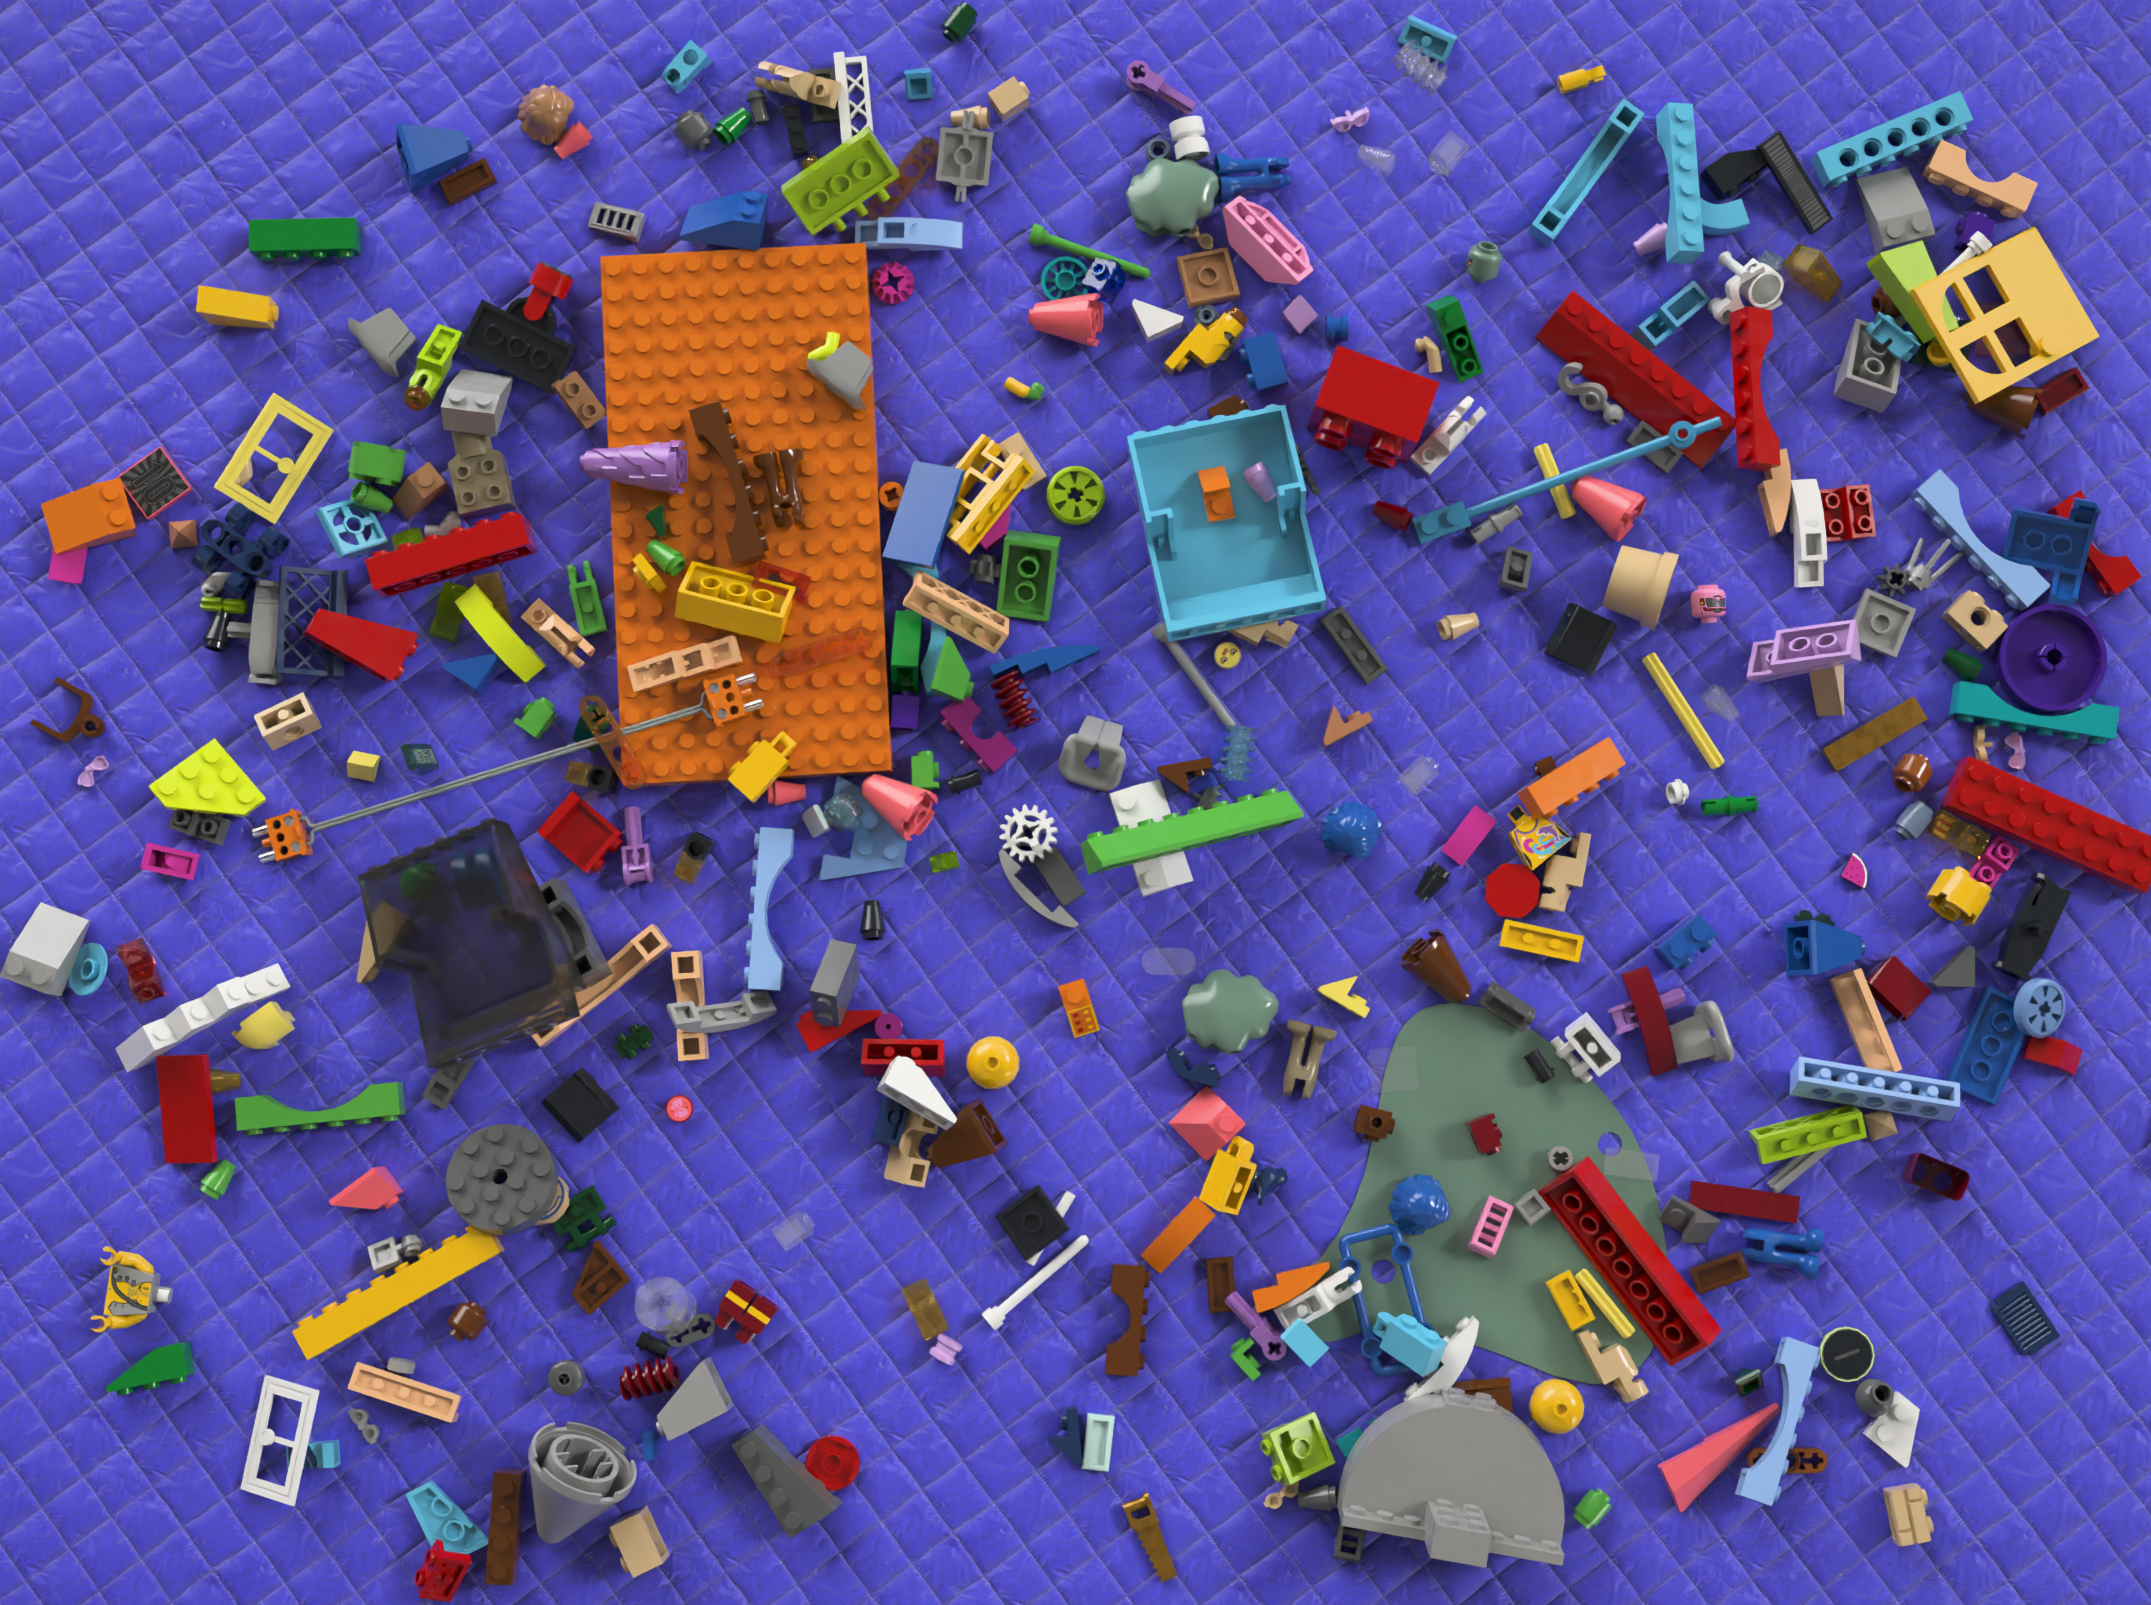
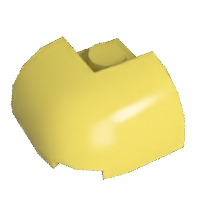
M268 1002L240 1023L242 1027L240 1031L234 1030L231 1033L245 1047L250 1049H271L280 1045L277 1041L295 1029L292 1025L295 1018L290 1011H283L277 1002Z

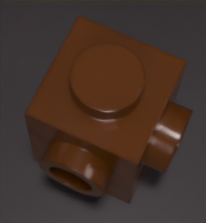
M1358 1104L1352 1131L1364 1133L1363 1139L1378 1143L1379 1138L1386 1139L1387 1134L1392 1135L1395 1119L1391 1118L1392 1112Z

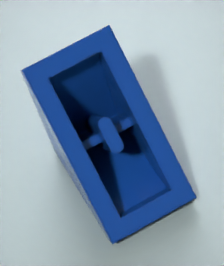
M496 653L444 663L443 666L446 671L481 693L502 661Z

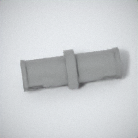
M1513 502L1497 514H1490L1486 521L1469 530V533L1476 544L1479 545L1496 532L1499 534L1503 532L1505 526L1522 517L1523 514L1516 503Z

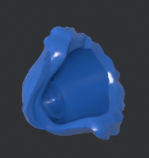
M1356 801L1351 803L1343 802L1341 807L1334 806L1331 808L1329 815L1323 820L1324 826L1320 835L1321 840L1325 841V847L1329 848L1331 852H1342L1350 854L1355 858L1363 859L1371 853L1378 842V838L1382 836V830L1380 829L1382 821L1378 819L1375 811L1370 810L1365 804L1360 805Z
M1415 1174L1414 1177L1405 1178L1404 1182L1395 1185L1396 1189L1391 1193L1393 1200L1389 1202V1210L1392 1213L1393 1222L1398 1223L1400 1230L1404 1234L1422 1235L1426 1229L1434 1228L1449 1219L1451 1215L1450 1206L1444 1191L1441 1189V1183L1434 1180L1431 1175Z

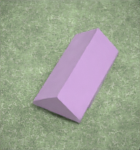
M1856 619L1777 630L1775 639L1753 642L1746 676L1747 680L1763 683L1861 661Z

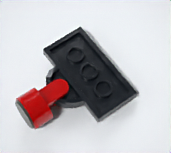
M543 261L541 263L538 262L528 282L534 285L530 296L518 297L510 303L506 311L485 300H481L459 347L555 395L556 393L551 388V385L564 378L578 347L555 336L557 319L549 303L553 295L565 301L574 282L572 280L573 277Z

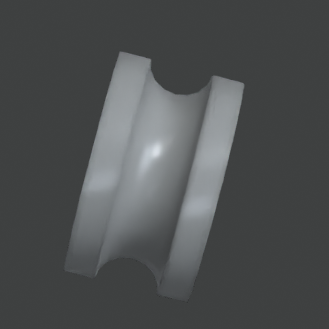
M1555 1146L1547 1153V1162L1555 1170H1566L1572 1164V1153L1566 1147ZM1555 1152L1560 1154L1565 1152L1566 1157L1564 1159H1567L1565 1164H1555L1553 1162V1159H1556L1553 1157Z

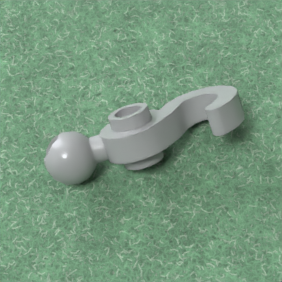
M1568 363L1561 369L1557 381L1563 392L1573 396L1580 395V403L1587 410L1597 411L1600 409L1603 412L1604 421L1609 425H1616L1622 421L1624 416L1622 408L1616 404L1610 405L1607 402L1608 393L1604 386L1595 382L1573 384L1569 380L1568 374H1578L1583 368L1581 363Z

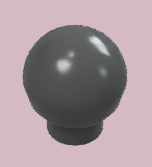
M1866 1379L1857 1387L1855 1401L1858 1408L1864 1414L1873 1417L1882 1416L1890 1410L1894 1401V1392L1891 1386L1882 1380Z

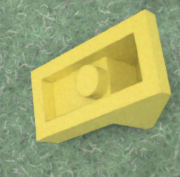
M1357 976L1319 986L1316 992L1361 1018H1365L1370 1008L1365 1006L1367 1003L1365 999L1354 993L1351 997L1347 995Z

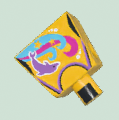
M1520 805L1507 814L1516 826L1507 836L1523 865H1526L1531 871L1572 839L1550 818L1545 820L1542 816L1533 821L1531 816H1528Z

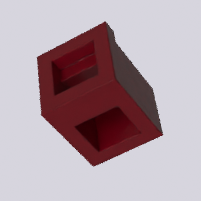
M1494 1113L1485 1114L1466 1123L1478 1153H1486L1487 1156L1502 1150L1499 1140L1503 1138L1501 1130L1497 1123L1492 1124L1491 1121L1496 1118Z

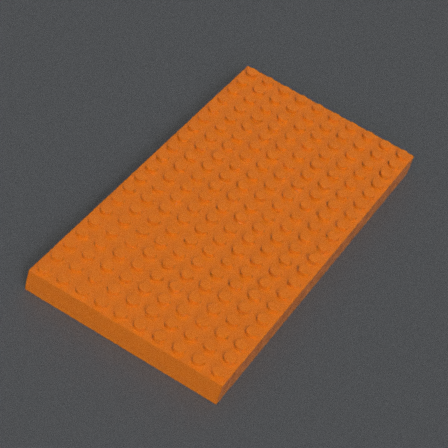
M866 243L759 248V250L735 249L600 256L608 448L680 440L686 444L684 447H680V449L688 451L687 483L680 482L679 487L685 488L681 495L626 485L610 480L620 729L699 705L701 703V694L705 691L704 680L712 681L731 674L741 677L754 673L757 681L741 686L742 690L751 688L754 695L745 699V703L760 698L764 703L763 708L748 712L750 717L725 724L724 728L716 726L714 720L708 719L705 713L699 712L620 737L622 785L625 787L730 782L728 780L731 776L728 773L729 770L738 761L743 763L749 756L747 751L756 741L761 743L765 739L770 744L782 731L793 739L797 745L786 757L791 764L777 779L893 773L874 375L872 372L859 395L866 410H857L850 407L814 378L806 365L808 354L825 345L827 332H835L840 334L838 348L847 341L851 342L871 358V365L873 366ZM720 401L723 409L727 407L729 409L732 423L728 424L730 434L735 433L740 448L735 449L738 459L743 458L747 474L743 475L745 485H751L755 498L750 500L753 510L758 509L762 525L758 526L760 536H766L769 550L765 551L767 559L737 568L733 564L726 540L727 537L731 536L735 522L736 506L732 480L724 461L717 451L707 441L698 440L689 413L691 409ZM788 449H803L804 458L797 464V476L803 501L804 520L802 524L795 525L792 508L783 509L785 527L777 528L771 513L765 475L761 469L755 466L753 457L770 452L777 454L780 486L782 493L786 494L784 474L778 452ZM660 504L666 510L668 539L666 541L660 538L646 518V514ZM653 539H657L683 553L686 564L676 576L666 575L649 553L646 552L647 545ZM641 553L666 584L667 588L662 592L658 593L655 588L649 590L633 571L636 564L632 559ZM695 561L769 580L768 573L780 576L781 583L784 582L786 585L791 583V586H796L798 591L796 597L794 596L787 625L780 643L769 642L748 635H740L736 632L713 628L675 617L677 593L691 562ZM728 636H736L743 662L640 692L633 691L627 666L674 650L680 651L701 643H710ZM731 682L726 684V689L731 687ZM705 695V703L701 708L706 709L712 716L707 695ZM730 696V702H732L735 699V696ZM738 707L733 710L734 715L738 713ZM781 743L775 747L780 754L786 749Z

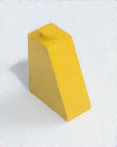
M198 285L196 312L210 325L274 329V321H277L279 317V308L269 296Z

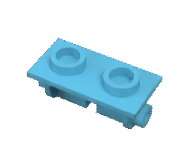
M1881 312L1877 313L1874 322H1871L1865 329L1868 332V336L1881 346L1889 339L1892 343L1886 350L1899 361L1904 360L1907 363L1913 355L1917 354L1921 345L1914 334L1909 331L1905 332L1897 326V322L1891 316L1883 315Z

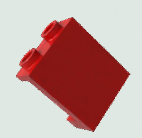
M573 791L537 831L538 834L554 845L587 875H590L592 872L596 874L604 866L605 861L603 859L609 852L614 853L623 843L621 838L624 836L620 830Z

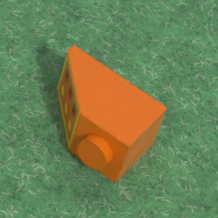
M1084 978L1058 986L1074 1039L1099 1031L1100 1028Z

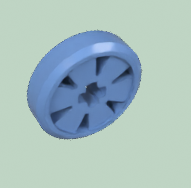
M2033 978L2026 982L2019 990L2014 1003V1019L2020 1031L2028 1036L2044 1038L2054 1033L2060 1026L2065 1014L2066 1002L2063 990L2055 981L2049 979Z

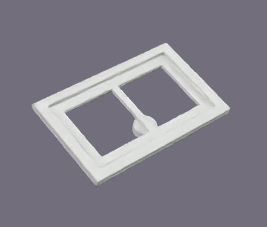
M265 1375L240 1489L295 1506L319 1390ZM274 1394L302 1402L294 1441L275 1436L272 1429H267ZM273 1442L293 1447L285 1487L256 1478L263 1445H271Z

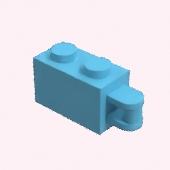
M1379 1312L1372 1328L1373 1333L1382 1338L1379 1348L1422 1377L1438 1368L1448 1343L1440 1338L1435 1331L1428 1330L1418 1323L1414 1317L1405 1313L1395 1318L1387 1312Z

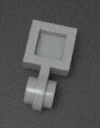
M407 1235L402 1238V1243L397 1244L396 1239L392 1236L367 1246L373 1270L378 1274L402 1264L400 1256L402 1253H405L406 1257L420 1254L423 1246L421 1239L417 1235Z

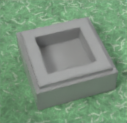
M1532 1188L1512 1204L1528 1226L1533 1225L1551 1211L1535 1188Z

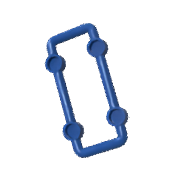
M1389 1223L1343 1236L1339 1242L1342 1260L1338 1268L1340 1271L1346 1267H1351L1355 1271L1347 1279L1348 1284L1351 1285L1358 1281L1361 1265L1357 1259L1352 1257L1349 1246L1391 1234L1394 1244L1391 1249V1257L1394 1262L1400 1265L1413 1317L1428 1330L1435 1331L1433 1326L1426 1322L1410 1261L1413 1258V1250L1408 1244L1404 1243L1400 1228L1395 1224ZM1362 1291L1353 1295L1352 1299L1363 1335L1360 1350L1365 1357L1369 1358L1373 1373L1383 1378L1411 1371L1412 1369L1401 1362L1382 1366L1379 1357L1382 1353V1349L1379 1348L1381 1341L1373 1335Z

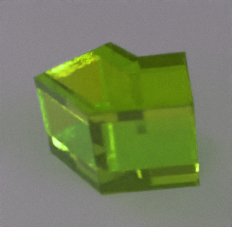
M420 527L403 530L391 536L395 550H398L397 546L403 543L412 542L414 545L423 542Z
M956 851L930 857L933 873L960 868Z

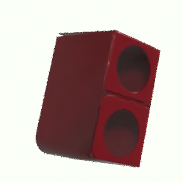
M1895 955L1887 957L1866 978L1872 996L1896 1019L1899 1020L1904 1015L1900 1021H1906L1932 992Z
M1923 1153L1910 1154L1901 1180L1947 1199L1958 1201L1964 1196L1970 1176L1963 1169ZM1916 1162H1921L1926 1167V1176L1920 1181L1911 1179ZM1945 1172L1951 1177L1952 1183L1948 1190L1939 1191L1934 1187L1933 1177L1935 1174Z

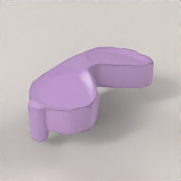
M2013 732L2005 739V743L2015 749V754L2008 761V765L2012 768L2023 770L2026 762L2022 737L2017 732Z
M103 755L95 757L80 774L77 784L87 788L93 787V772L96 770L104 771L109 768L106 757Z

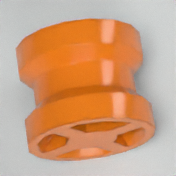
M887 482L879 490L880 503L888 511L893 512L898 509L904 491L899 483Z

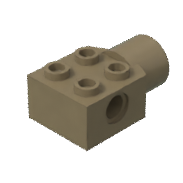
M451 431L456 456L448 462L459 515L464 520L517 508L506 457L500 451L493 449L491 437L488 435Z

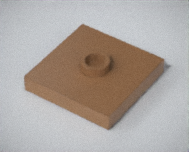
M1228 247L1176 257L1188 309L1239 299L1240 292Z

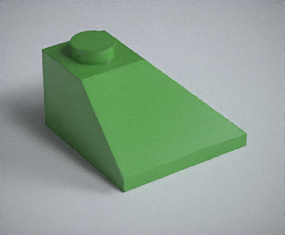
M946 636L931 684V691L933 695L964 703L965 697H971L974 682L970 681L971 675L952 638Z

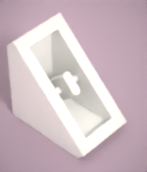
M1136 299L1132 302L1131 310L1147 343L1181 328L1184 316Z

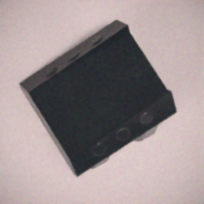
M1569 603L1565 612L1561 615L1559 624L1550 638L1544 653L1580 671L1593 675L1617 625L1612 620L1599 616L1580 607L1578 604Z
M583 1067L577 1070L541 1102L578 1144L619 1109L610 1095L597 1084V1080L593 1075L588 1074Z

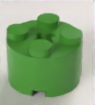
M353 441L348 468L349 478L373 483V478H376L375 483L399 487V482L402 483L407 451Z

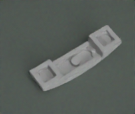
M1003 849L998 852L1008 881L1028 906L1041 916L1061 926L1073 929L1079 926V923L1060 905L1051 912L1015 877L1022 868Z
M768 990L743 993L741 1001L695 1007L693 1001L667 1004L666 1007L676 1029L695 1033L722 1032L745 1027L776 1014L777 1011Z

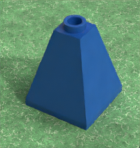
M408 124L396 125L395 144L410 193L420 189L467 160L468 153L473 152L469 136L464 137L462 131Z
M1817 920L1784 923L1786 976L1820 974L1862 958L1865 952V943L1861 940V936Z

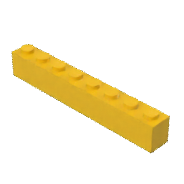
M468 1226L465 1228L467 1232L465 1235L458 1238L455 1234L441 1242L443 1247L433 1251L432 1248H429L417 1255L419 1258L417 1262L410 1265L406 1261L393 1269L395 1274L386 1278L383 1274L370 1281L371 1287L362 1292L358 1288L345 1296L347 1301L338 1305L335 1301L322 1308L323 1314L314 1319L310 1315L297 1322L299 1328L293 1330L292 1333L306 1359L310 1360L505 1251L497 1235L486 1234Z

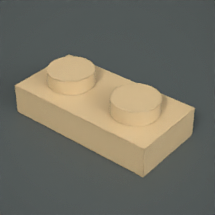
M1019 432L998 444L1002 449L1000 454L1005 461L1013 452L1023 457L1036 471L1022 488L1024 492L1047 478Z

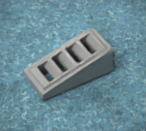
M595 202L588 228L638 243L646 217L644 213ZM601 210L605 211L602 224L597 223ZM610 214H615L612 225L608 226ZM620 216L624 217L621 228H617ZM632 219L634 221L631 230H626L629 220Z

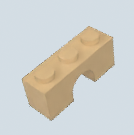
M910 1110L899 1147L891 1145L884 1178L924 1188L930 1161L924 1160L920 1156L919 1144L925 1134L937 1135L939 1126Z

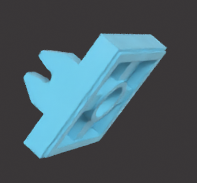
M351 499L321 507L316 511L339 559L349 556L353 560L358 555L362 557L372 549L383 546L388 542L373 511L356 506L355 502ZM350 510L358 512L364 518L353 515ZM337 514L339 517L343 515L344 520L342 524L334 526V517ZM353 519L357 521L360 530H350L347 526V520ZM369 526L371 532L369 539L366 541L362 531L364 527ZM347 533L353 536L358 545L346 543L339 535Z

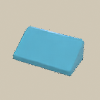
M1410 15L1398 39V43L1445 64L1457 36Z

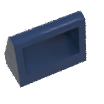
M884 1095L871 1139L899 1147L910 1109Z

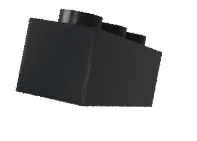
M798 104L782 107L793 158L810 156Z

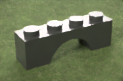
M551 878L531 891L541 914L554 925L565 943L568 958L565 962L576 984L592 987L613 974L567 882Z

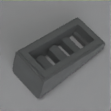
M1339 1519L1332 1559L1359 1564L1366 1530L1360 1529L1355 1531L1344 1528L1345 1526L1341 1525V1520ZM1343 1535L1358 1538L1357 1543L1342 1540ZM1341 1546L1356 1549L1355 1554L1340 1551Z

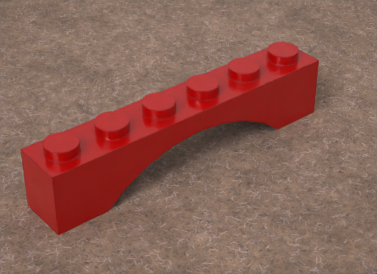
M1747 306L1729 313L1738 468L1765 471L1781 466L1779 438L1772 429L1766 415L1760 387V371L1763 356L1768 343L1773 337L1772 310Z

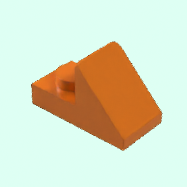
M1224 466L1197 471L1208 524L1234 519L1235 513L1230 495L1231 487Z

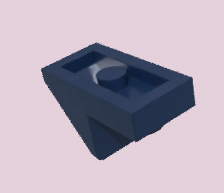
M1077 1405L1066 1406V1413L1061 1414L1062 1428L1063 1430H1068V1434L1047 1436V1440L1076 1464H1082Z

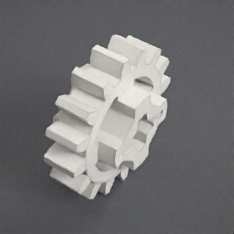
M1026 804L1023 805L1022 812L1013 808V817L1005 815L1008 824L1000 825L1001 830L1005 831V834L1000 835L999 838L1001 841H1007L1002 847L1005 851L1012 849L1010 857L1013 859L1019 855L1021 863L1025 861L1026 857L1029 858L1031 863L1035 862L1036 856L1044 860L1043 852L1052 853L1053 850L1049 845L1050 843H1057V839L1052 834L1057 833L1058 829L1050 827L1055 822L1053 817L1046 819L1048 812L1044 809L1041 813H1038L1037 805H1034L1031 811L1028 810ZM1033 817L1039 820L1036 822L1026 821L1025 818ZM1017 823V832L1011 837L1012 828ZM1026 829L1032 832V839L1024 837ZM1046 831L1045 841L1040 845V837ZM1024 845L1031 847L1032 851H1023L1019 848Z

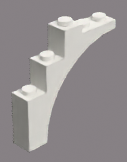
M278 963L244 977L233 978L216 985L203 997L178 1006L166 1017L142 1026L115 1049L128 1073L150 1064L156 1059V1056L166 1053L209 1026L251 1005L286 991L290 988V985Z

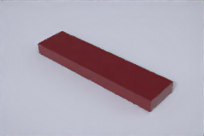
M1691 1180L1688 1203L1703 1210L1797 1223L1800 1196Z

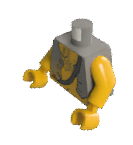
M109 1246L103 1247L104 1251L112 1253L109 1259L99 1258L103 1264L111 1265L103 1315L108 1317L105 1319V1317L99 1315L92 1316L90 1319H100L101 1325L97 1329H90L91 1331L102 1332L106 1327L108 1329L131 1327L145 1320L149 1313L155 1312L157 1302L170 1304L173 1297V1288L159 1286L161 1275L154 1272L153 1265L139 1254L124 1251L116 1253Z

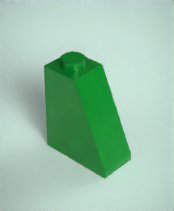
M913 610L895 611L891 658L892 693L911 691L919 694L923 618L921 614Z

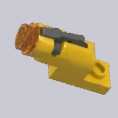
M1232 307L1208 326L1209 330L1198 323L1166 360L1164 369L1171 375L1176 370L1181 372L1190 361L1187 358L1188 356L1203 368L1215 364L1216 361H1227L1242 336L1243 330L1246 328L1245 324L1248 322V318L1239 309Z

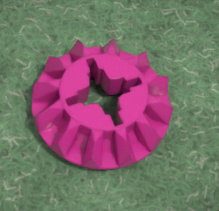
M896 261L888 264L884 263L883 266L875 271L872 279L874 293L885 303H902L913 292V274L906 265L899 264ZM888 274H891L894 279L899 278L901 280L897 283L898 292L892 286H886L889 282Z

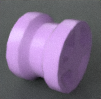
M940 1333L937 1337L938 1342L936 1346L931 1347L929 1353L940 1361L952 1366L955 1362L954 1356L957 1352H961L963 1346Z

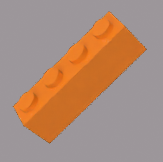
M1607 737L1517 792V795L1533 821L1542 816L1547 820L1559 812L1556 807L1564 804L1565 807L1579 800L1577 794L1584 791L1585 794H1588L1600 787L1597 782L1604 778L1607 782L1619 775L1618 769L1626 763L1610 737Z

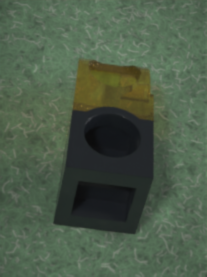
M569 760L564 782L615 795L620 772L612 768Z
M692 831L678 859L679 861L673 876L693 885L698 879L717 841L698 831Z

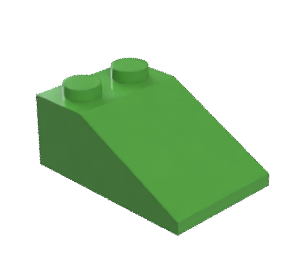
M1008 530L1004 539L996 612L1004 616L1049 622L1061 537Z

